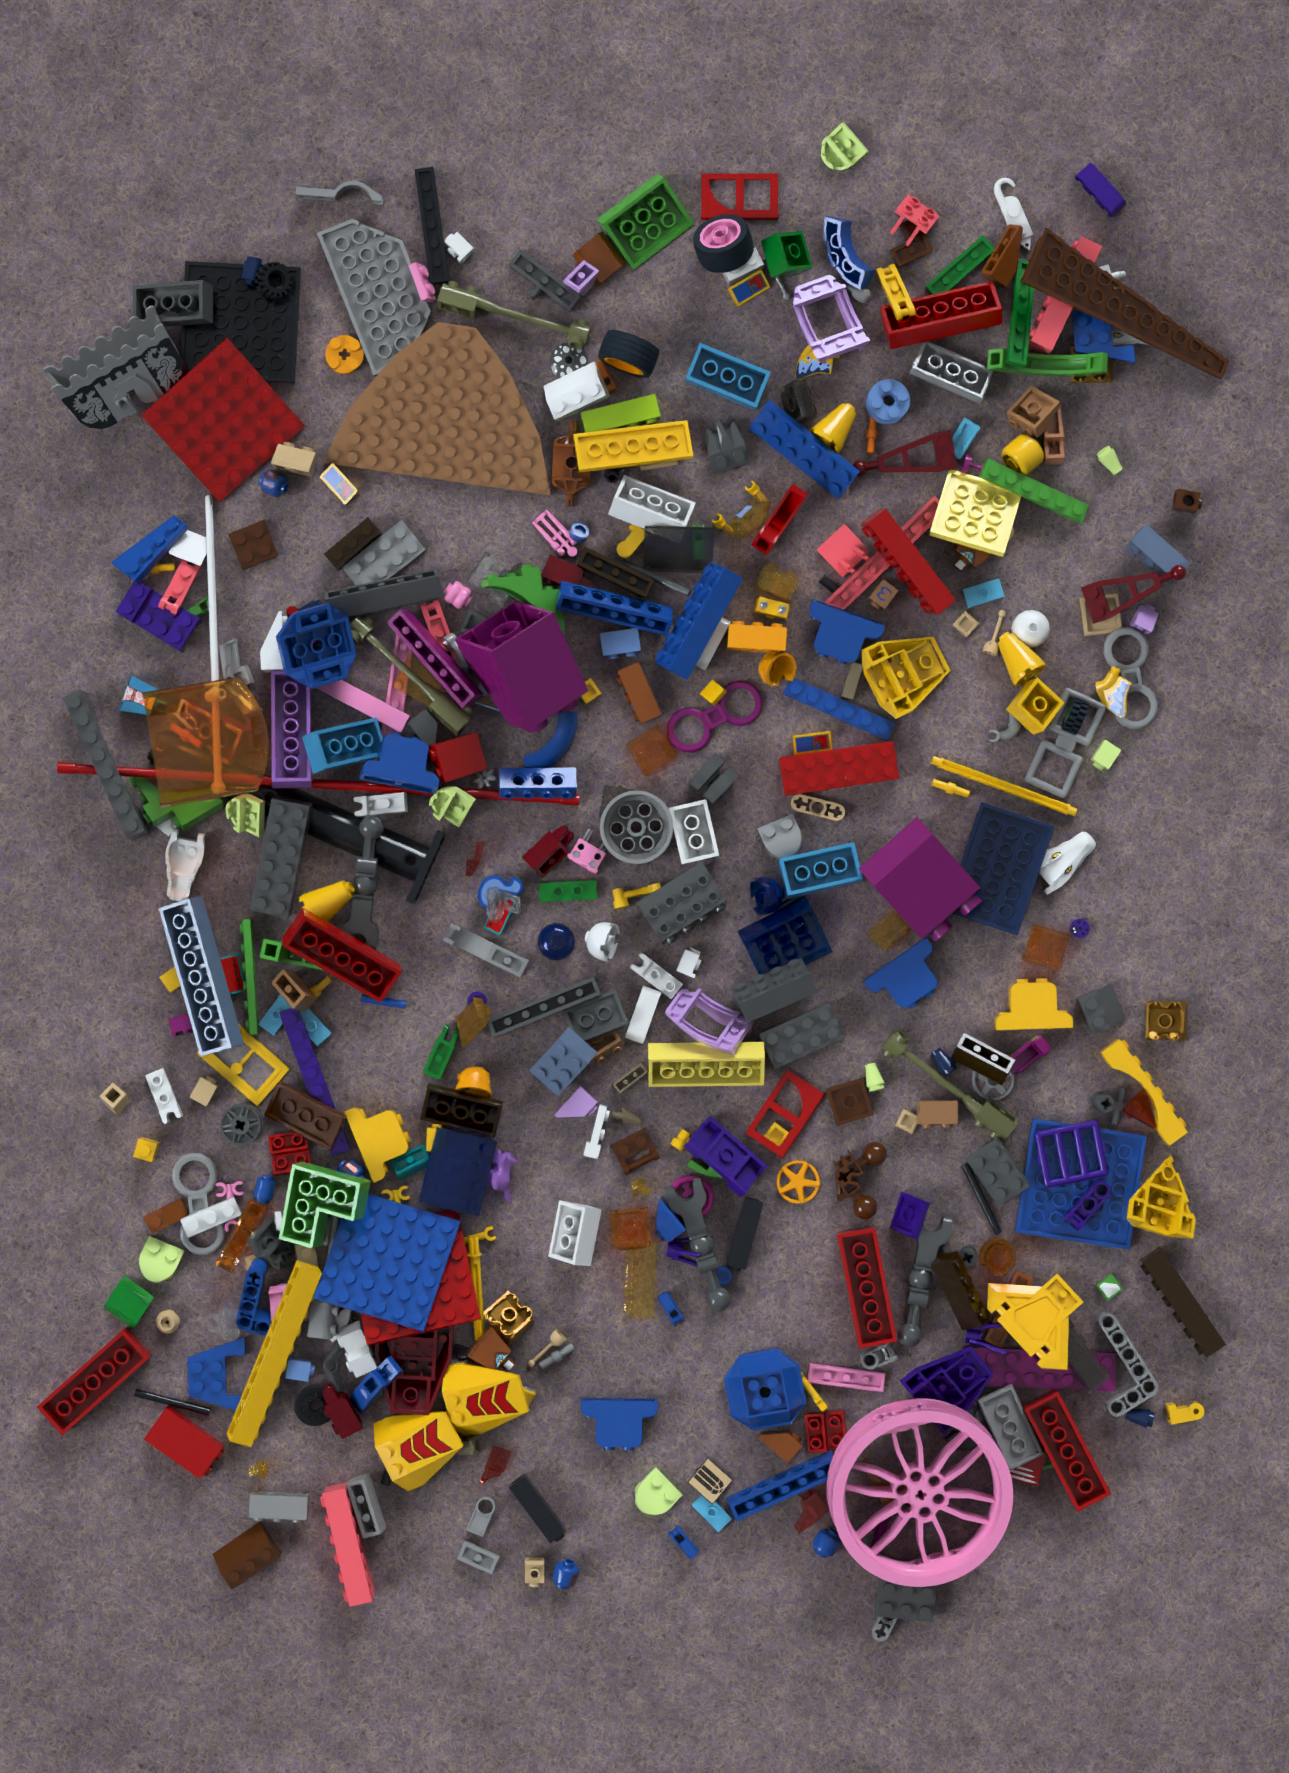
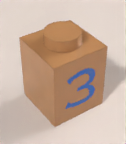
M883 579L869 597L870 605L878 611L880 608L884 610L899 590Z

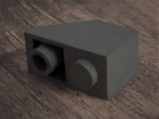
M425 708L408 722L410 725L408 730L414 737L419 736L428 745L429 751V745L437 743L439 724Z

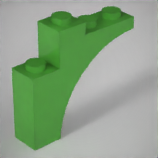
M533 564L522 565L521 569L516 570L515 573L504 574V577L499 578L498 574L487 575L486 579L480 581L481 589L502 591L520 602L554 612L563 635H565L563 611L556 610L558 589H553V586L542 587L540 567H533Z
M131 777L128 779L134 789L138 788L140 791L139 797L144 804L142 806L144 811L142 816L146 823H151L153 827L172 817L177 828L181 826L183 831H186L223 809V802L218 795L212 793L211 788L196 793H174L153 785L145 778Z

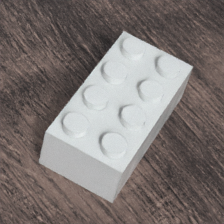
M624 475L608 515L680 543L693 512L695 502Z

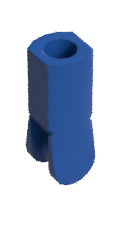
M669 1291L657 1296L674 1327L677 1326L678 1322L685 1321ZM676 1309L678 1314L671 1317L670 1312Z
M676 1525V1528L672 1532L669 1531L668 1534L685 1555L692 1559L699 1553V1550L683 1530ZM681 1534L684 1538L679 1542L676 1538Z

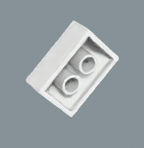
M595 361L543 386L547 404L554 420L557 421L568 418L611 397Z
M706 799L669 808L682 864L719 856Z
M559 1200L548 1257L573 1265L591 1266L602 1209Z

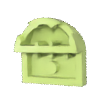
M844 122L829 136H826L821 144V158L829 168L835 170L851 168L869 152Z
M447 786L433 794L430 798L429 806H432L434 810L433 816L440 821L444 817L457 827H460L476 799L458 787Z
M247 793L238 795L226 804L227 819L231 818L234 824L233 829L238 833L247 831L257 837L264 835L265 801Z
M149 1236L139 1258V1266L143 1276L155 1283L171 1279L176 1273L184 1250Z
M656 1467L635 1488V1504L640 1511L647 1515L665 1513L682 1496L676 1487Z

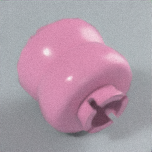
M455 581L453 585L449 583L444 591L447 594L444 598L445 601L453 604L457 609H461L462 606L466 608L473 598L469 596L471 589L463 586L459 581Z

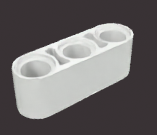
M723 617L721 618L695 666L703 670L707 669L731 621Z
M646 986L642 987L625 1035L626 1039L643 1044L661 994L660 991Z

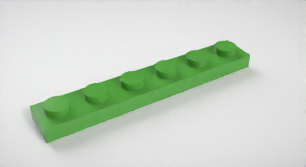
M988 458L985 460L979 475L980 478L1074 522L1083 523L1089 505Z
M243 919V923H240V934L244 935V942L241 943V953L245 954V962H242V971L246 973L243 989L244 992H247L248 999L244 1002L245 1012L248 1011L249 1019H246V1030L250 1031V1035L259 1034L253 921L252 919Z

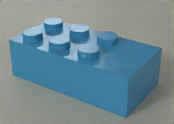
M699 343L684 382L755 411L771 372Z
M376 717L313 731L303 736L302 739L312 772L315 774L377 759L379 745L383 737Z
M854 842L784 857L778 861L786 899L859 884L863 880L862 873L858 869L860 864Z

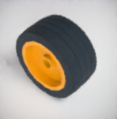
M608 330L599 349L598 358L616 370L636 377L649 378L655 368L660 350L655 345L638 336L619 330Z

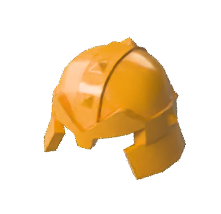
M768 652L761 659L758 666V672L763 683L768 684L771 688L779 686L783 676H785L786 681L793 682L797 669L795 659L788 653Z
M467 1067L457 1074L455 1090L469 1088L465 1092L491 1097L489 1073L484 1067Z

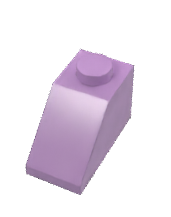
M583 260L564 279L563 283L584 296L593 287L599 270Z
M1140 605L1128 627L1137 629L1142 634L1147 635L1152 632L1159 613L1155 612V608L1151 605Z
M580 1086L555 1113V1116L559 1118L582 1117L587 1113L591 1115L597 1109L595 1104L598 1101Z

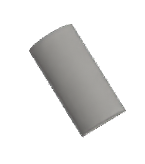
M927 341L922 343L909 374L980 404L994 371Z

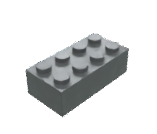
M204 280L133 285V316L144 320L146 318L145 310L149 306H154L164 327L213 323V285Z
M802 958L793 959L784 966L775 967L768 973L757 975L752 980L738 983L735 987L731 988L746 1023L817 993L812 977Z
M829 1002L759 1032V1036L762 1042H764V1047L774 1069L845 1038Z

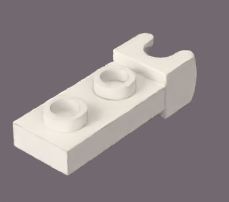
M405 792L354 798L355 802L363 805L361 810L354 813L356 817L365 818L367 816L408 812L407 793Z
M640 952L639 957L643 959V965L636 966L631 964L629 967L672 999L683 984Z
M164 1068L145 1075L163 1123H170L169 1114L171 1112H174L177 1118H183V1113Z
M599 1105L591 1141L586 1142L583 1156L598 1159L601 1144H598V1141H603L605 1129H602L603 1121H608L610 1111L606 1110V1105Z

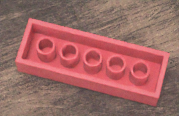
M1082 236L1079 241L1075 240L1071 245L1072 248L1078 250L1081 255L1092 260L1094 263L1102 248L1101 245ZM1047 296L1042 305L1045 307V310L1041 309L1034 322L1037 326L1036 328L1033 327L1030 331L1028 348L1040 354L1049 355L1073 307Z
M347 1482L327 1486L320 1499L322 1507L326 1508L327 1515H325L326 1525L331 1528V1534H329L332 1546L335 1545L336 1553H334L335 1563L340 1565V1572H338L339 1580L345 1586L343 1597L345 1602L349 1603V1607L372 1602L375 1591L360 1528L346 1486Z

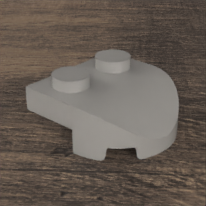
M793 814L757 828L766 851L771 857L780 859L798 855L803 839Z

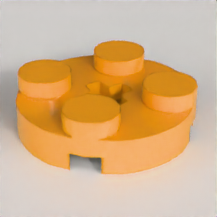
M341 335L330 340L325 351V357L330 368L335 372L351 374L362 365L364 351L359 341L354 337ZM343 350H347V353H350V357H346V360H342V356H339Z

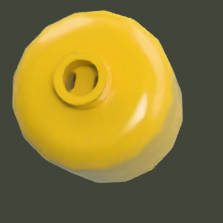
M1020 434L1002 449L1001 457L1005 466L1028 476L1043 462L1044 453L1037 440L1029 435Z

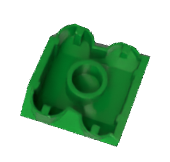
M124 1275L106 1301L104 1308L134 1330L153 1302L154 1296H152L150 1291L141 1288L135 1281Z

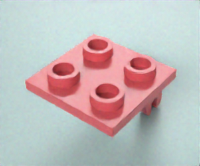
M908 194L895 210V213L901 217L889 234L893 236L903 220L907 218L917 225L905 244L909 246L920 230L926 234L940 216L933 209L927 208L920 203L916 197Z
M845 524L817 549L819 554L842 578L848 572L854 575L856 571L852 568L862 559L867 562L870 560L867 554L871 551Z

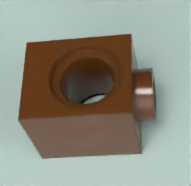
M1183 489L1175 490L1172 510L1196 513L1202 506L1201 492ZM1184 497L1191 498V506L1184 504Z

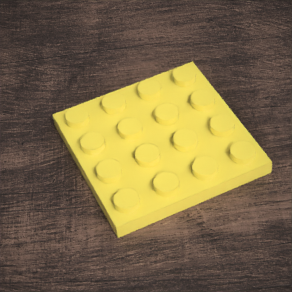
M951 469L947 474L929 536L1003 557L1021 496L982 478Z

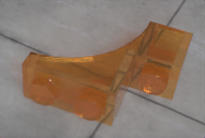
M249 1199L215 1265L230 1273L234 1272L249 1245L247 1239L259 1226L267 1209L266 1206Z

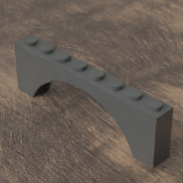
M78 690L62 697L126 838L136 840L151 833L112 758L88 694Z

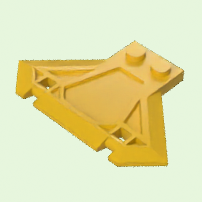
M1058 1274L1042 1287L988 1283L987 1310L991 1314L994 1311L1000 1314L997 1321L1030 1357L1036 1354L1041 1359L1036 1363L1040 1368L1067 1370L1069 1315L1083 1304L1079 1296ZM1003 1303L1009 1307L1007 1311L1002 1306ZM1043 1346L1049 1351L1047 1354L1041 1349Z

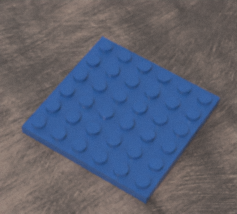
M1032 1118L1024 1168V1176L1031 1185L1020 1194L1015 1232L1130 1250L1133 1226L1127 1220L1129 1199L1139 1189L1147 1136L1099 1128L1102 1143H1105L1106 1147L1104 1154L1108 1175L1046 1188L1040 1164L1038 1165L1036 1157L1038 1152L1034 1133L1071 1124ZM1092 1128L1080 1130L1088 1172L1100 1170ZM1073 1132L1061 1134L1069 1175L1081 1174ZM1054 1136L1045 1137L1043 1142L1051 1179L1061 1178L1062 1174ZM1104 1180L1111 1188L1109 1197L1079 1231L1075 1230V1226L1068 1220H1064L1063 1216L1093 1182ZM1099 1185L1096 1189V1192L1098 1194H1103L1106 1190V1186ZM1087 1199L1084 1202V1208H1091L1093 1205V1200Z
M368 1194L364 1218L356 1221L341 1218L313 1298L425 1332L461 1222Z

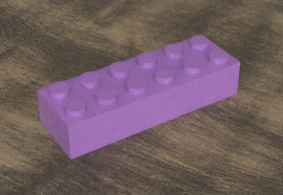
M284 670L271 671L272 787L312 788L311 765L302 739L303 736L311 733V688L285 675Z

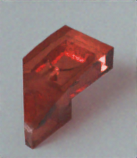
M476 841L474 860L466 861V876H472L477 869L485 842Z
M493 1445L480 1481L481 1483H485L488 1479L495 1476H501V1473L506 1468L511 1451Z

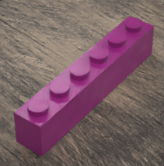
M409 609L399 610L387 622L462 708L471 707L483 695L481 690Z

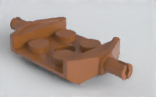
M570 421V432L555 439L553 443L551 485L565 492L566 507H569V501L570 507H574L575 493L590 487V471L579 473L578 464L574 468H569L566 465V461L569 458L577 460L573 434H578V421H574V427L573 421Z

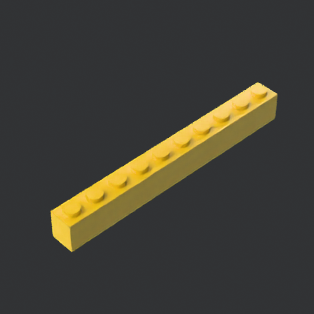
M296 1261L226 1433L230 1442L252 1447L253 1442L257 1440L259 1427L266 1418V1410L272 1404V1395L275 1389L279 1387L281 1373L287 1367L288 1356L294 1350V1341L300 1335L301 1324L307 1318L310 1302L314 1300L315 1290L322 1275L318 1266Z

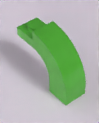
M263 939L260 958L324 971L283 947L282 941Z

